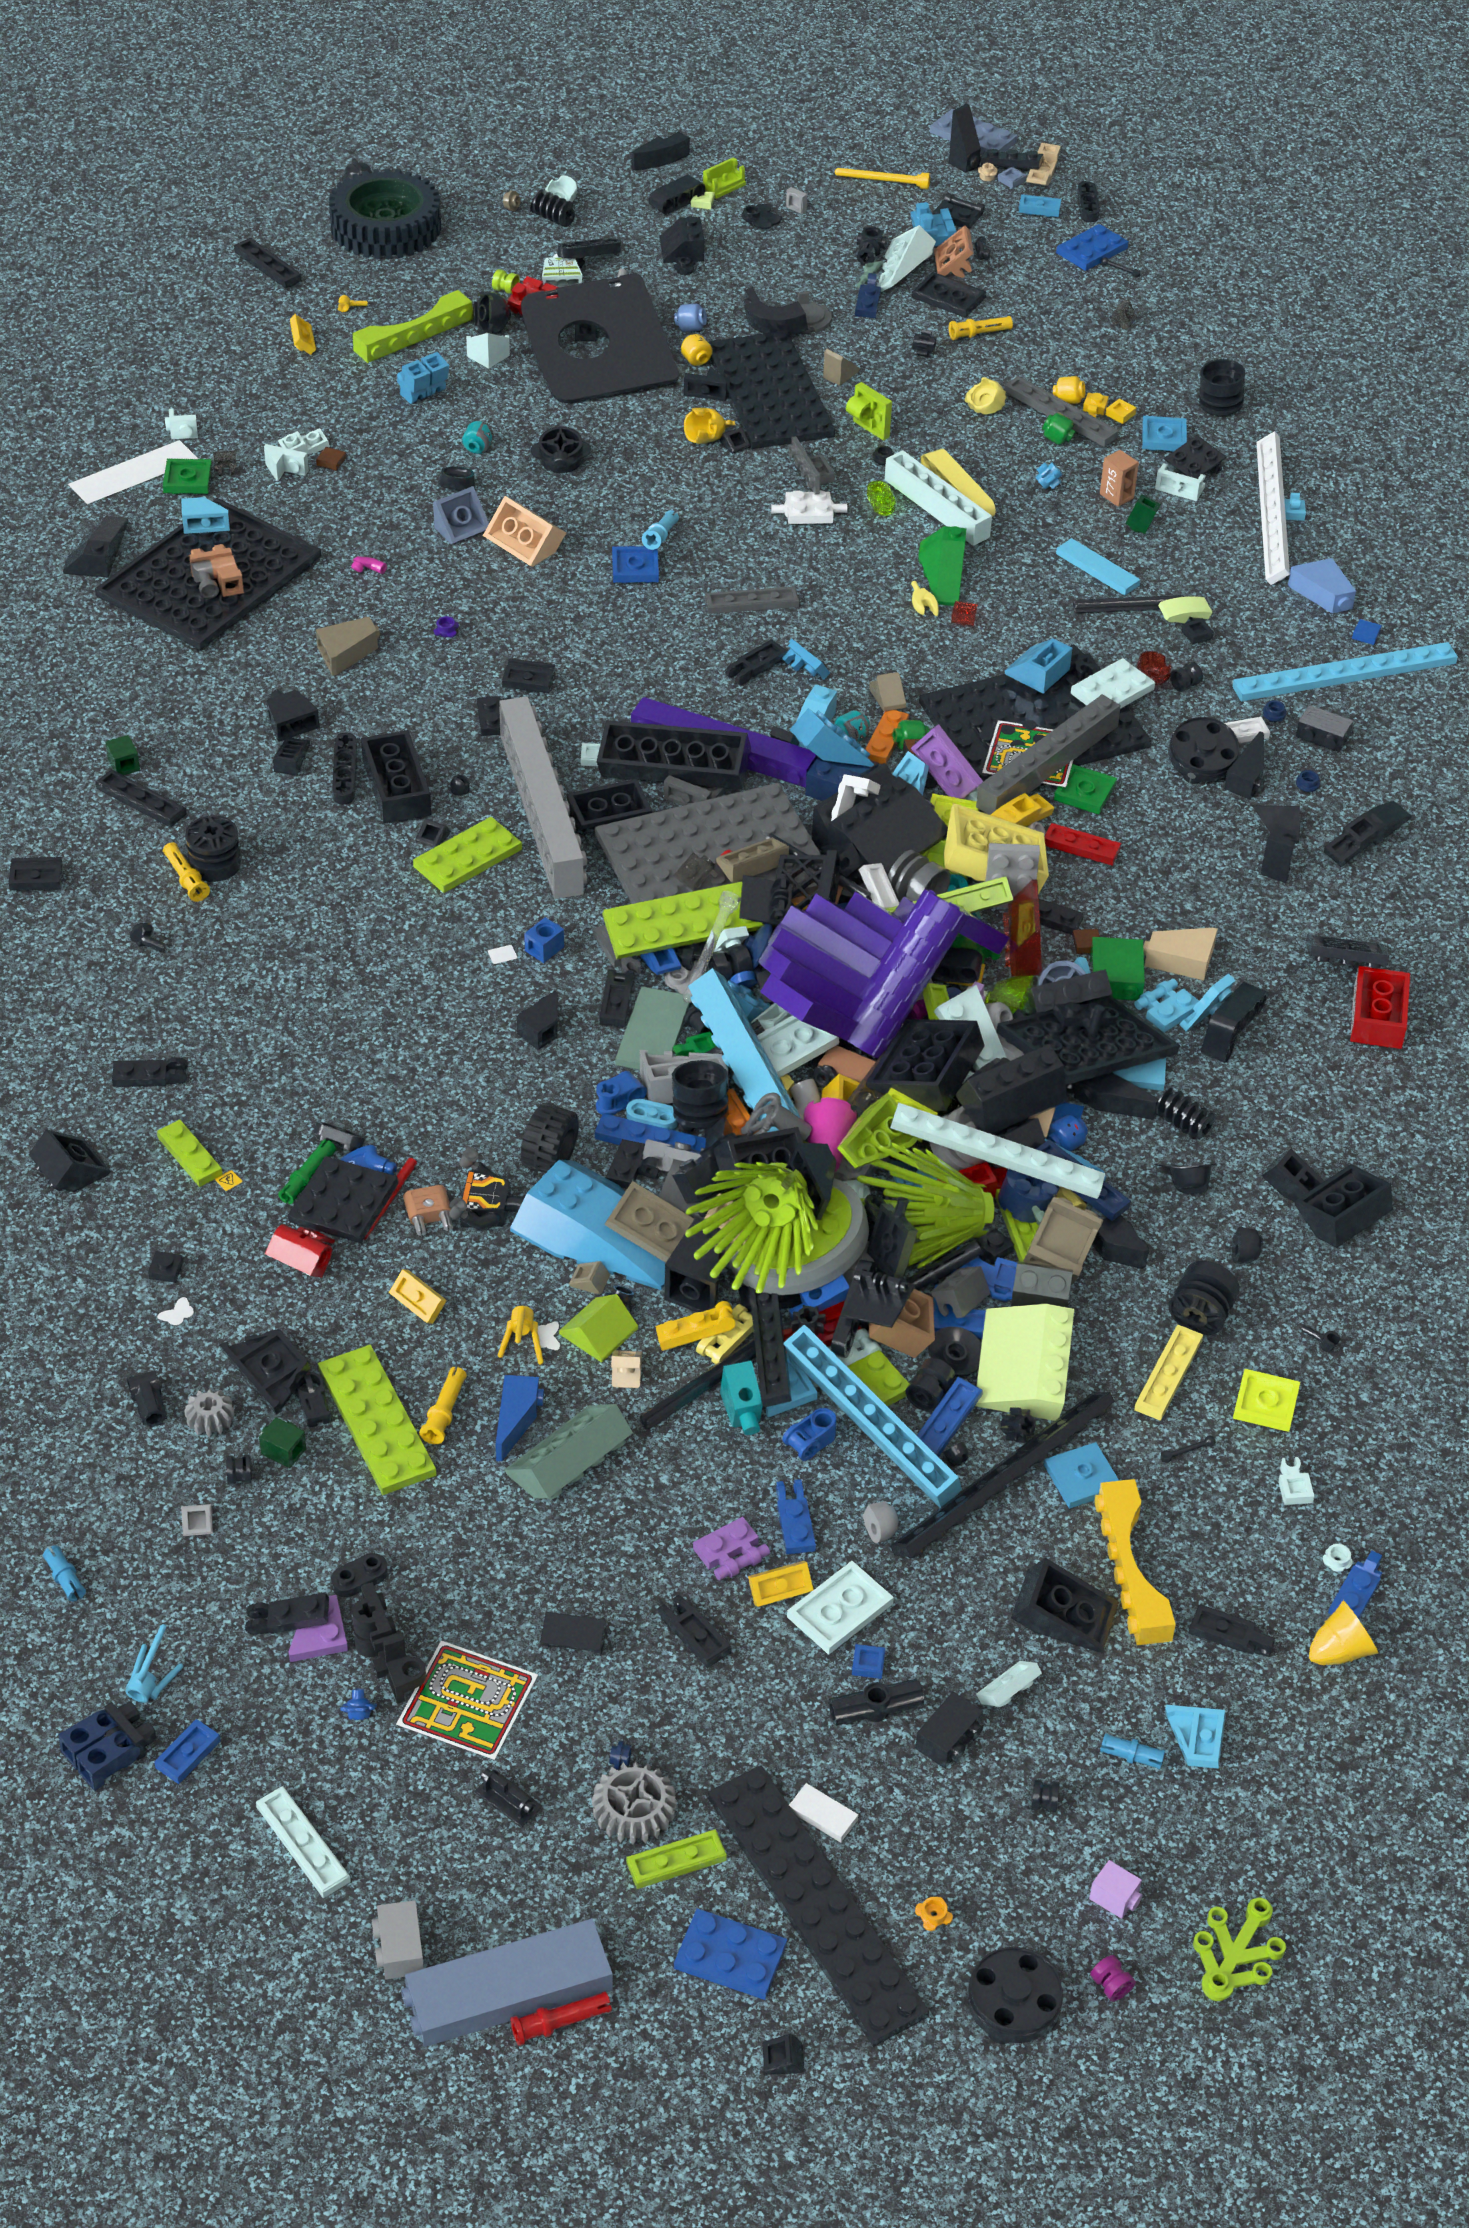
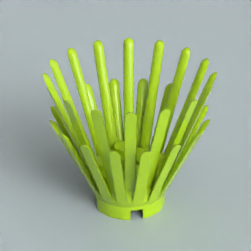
M892 1143L895 1149L906 1154L902 1155L885 1146H878L881 1152L941 1181L881 1160L869 1163L890 1171L889 1173L894 1177L921 1185L923 1188L863 1175L857 1177V1181L860 1183L887 1188L883 1191L885 1196L904 1197L908 1200L920 1201H909L907 1209L910 1210H906L905 1213L906 1219L912 1225L929 1224L915 1227L918 1230L916 1239L919 1238L923 1241L914 1243L908 1266L929 1257L921 1262L917 1269L936 1260L972 1237L980 1238L986 1235L988 1231L982 1229L985 1223L992 1224L994 1219L993 1197L991 1193L983 1192L982 1189L986 1186L973 1183L928 1150H926L927 1154L917 1148H912L913 1152L898 1144ZM860 1198V1200H861V1202H862V1204H863V1206H864V1205H865V1202H864L865 1199H864V1198ZM884 1200L887 1204H891L894 1208L896 1207V1200Z
M736 1163L734 1165L738 1168L754 1170L719 1171L715 1174L716 1177L712 1178L713 1181H732L708 1185L698 1189L695 1194L701 1195L737 1186L742 1187L691 1206L686 1210V1214L690 1215L698 1211L704 1213L735 1199L737 1200L688 1229L686 1237H692L701 1230H703L705 1235L709 1234L734 1217L694 1253V1258L696 1260L701 1259L714 1246L715 1253L720 1254L736 1238L712 1269L710 1276L717 1278L742 1246L732 1263L734 1268H739L742 1264L732 1284V1289L738 1290L764 1241L754 1269V1274L760 1275L756 1286V1293H762L781 1234L776 1273L779 1275L778 1287L781 1289L786 1283L792 1225L795 1272L797 1276L802 1271L800 1222L807 1256L810 1255V1251H812L814 1246L807 1213L813 1228L818 1230L817 1221L812 1211L815 1208L808 1195L806 1181L797 1169L792 1172L790 1169L785 1168L788 1165L785 1163Z

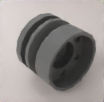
M911 849L904 852L896 860L887 877L898 902H901L903 897L911 901H917L924 889L928 891L931 889L936 893L935 895L946 893L951 875L948 869L935 862H929L927 857Z

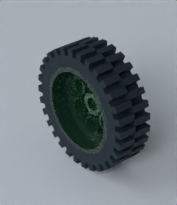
M373 169V173L362 171V176L356 173L352 175V179L347 177L343 179V183L339 182L336 185L337 188H333L332 194L329 196L330 226L333 239L338 241L339 246H345V250L348 252L353 249V254L359 255L362 252L363 257L369 258L370 255H374L375 259H380L381 256H386V259H392V255H397V258H403L404 253L411 256L414 255V250L421 252L423 251V246L426 248L430 247L431 242H435L437 236L440 235V195L438 190L435 189V185L433 183L429 184L428 179L424 178L421 180V175L416 174L412 176V172L409 171L402 174L399 169H396L395 172H390V169H384V172H379V169Z

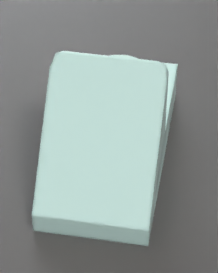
M265 444V463L277 481H279L284 472L306 476L308 472L307 453Z

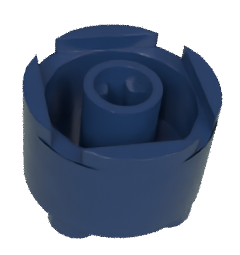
M1008 1169L998 1194V1202L1004 1211L1007 1208L1012 1212V1217L1016 1220L1035 1223L1037 1221L1032 1207L1036 1205L1045 1213L1052 1198L1057 1196L1059 1186Z

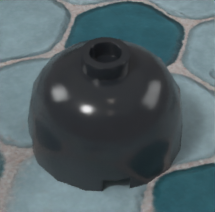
M490 291L479 292L477 295L480 296L479 301H474L473 305L474 326H479L480 330L477 331L479 334H496L507 325L511 318V310L504 297L500 294Z

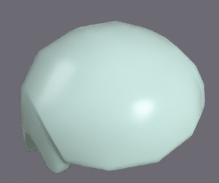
M561 175L557 181L551 179L545 190L566 199V201L573 202L577 194V183L571 177Z

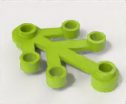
M1255 1898L1248 1903L1245 1914L1247 1920L1234 1943L1226 1926L1227 1912L1221 1907L1210 1909L1207 1923L1213 1928L1224 1956L1220 1968L1212 1953L1213 1936L1206 1931H1200L1195 1935L1193 1947L1200 1954L1206 1971L1202 1978L1201 1986L1209 1999L1223 2001L1232 1995L1234 1988L1255 1983L1265 1985L1270 1981L1272 1968L1265 1962L1256 1963L1252 1971L1232 1974L1238 1965L1265 1959L1279 1960L1284 1956L1286 1944L1278 1937L1270 1938L1266 1945L1246 1949L1257 1928L1266 1926L1271 1920L1273 1908L1266 1899ZM1255 1907H1260L1265 1911L1259 1912L1255 1909ZM1218 1915L1223 1920L1216 1921L1212 1918V1916ZM1206 1940L1208 1945H1201L1198 1941ZM1277 1946L1281 1951H1273L1270 1947ZM1262 1970L1267 1976H1260L1256 1971ZM1213 1981H1220L1224 1985L1217 1986Z

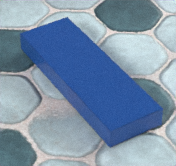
M958 1377L921 1428L917 1437L939 1457L983 1395V1390Z

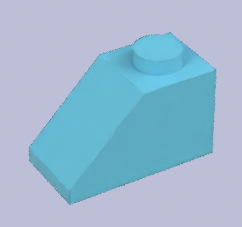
M205 497L181 499L184 534L230 531L228 510Z

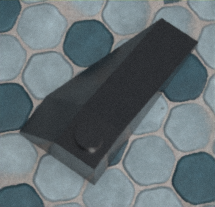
M105 516L68 556L63 574L109 578L129 522L128 518Z

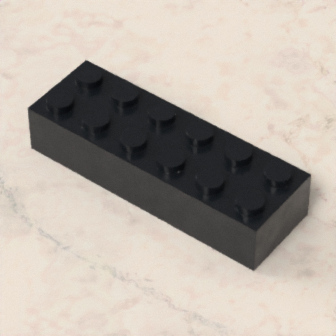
M606 720L596 762L602 777L664 782L668 776H672L693 785L742 790L751 752V744L748 734L745 732Z

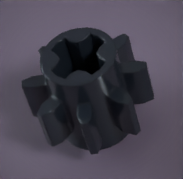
M921 329V334L915 333L912 349L917 350L918 356L928 357V352L934 353L937 337L932 336L930 330Z
M803 1305V1308L798 1312H793L792 1331L796 1332L805 1325L816 1336L819 1333L824 1334L826 1316L825 1314L819 1315L818 1306Z
M1010 1407V1414L1002 1415L1000 1429L1007 1435V1441L1026 1443V1436L1034 1435L1036 1420L1030 1415L1029 1409Z

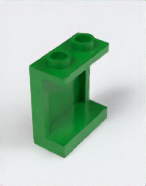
M1092 937L1090 950L1092 972L1106 969L1113 998L1135 1001L1140 999L1145 984L1143 940Z

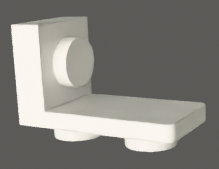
M844 775L838 788L839 794L836 805L832 810V820L853 807L856 794L868 797L869 793L878 795L881 785L870 779Z

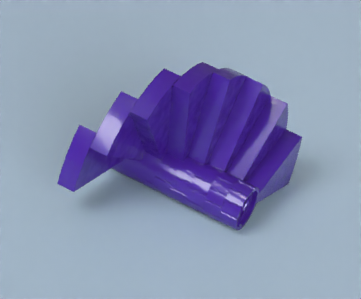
M924 889L916 903L903 897L894 913L857 892L854 893L845 909L815 894L806 911L791 906L782 922L778 924L768 940L769 944L758 962L771 974L760 992L800 1021L844 1039L881 1060L958 933L998 955L1010 937L957 904L948 903L935 895L936 893L931 889L929 891Z

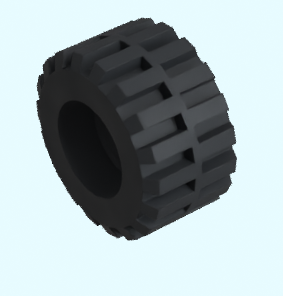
M545 1102L540 1104L532 1114L523 1135L521 1144L522 1165L546 1174L558 1160H570L579 1131V1120L576 1112Z

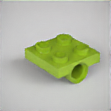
M858 383L855 385V395L846 404V412L853 416L855 423L884 441L890 437L892 401L866 384Z

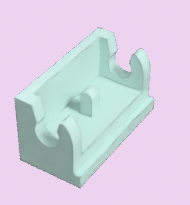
M1163 463L1157 472L1155 489L1197 501L1205 488L1203 480L1206 475L1201 474L1198 479L1166 470L1168 464Z

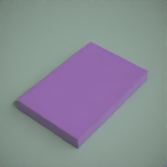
M939 724L911 747L917 757L929 766L928 771L949 797L964 799L983 782Z

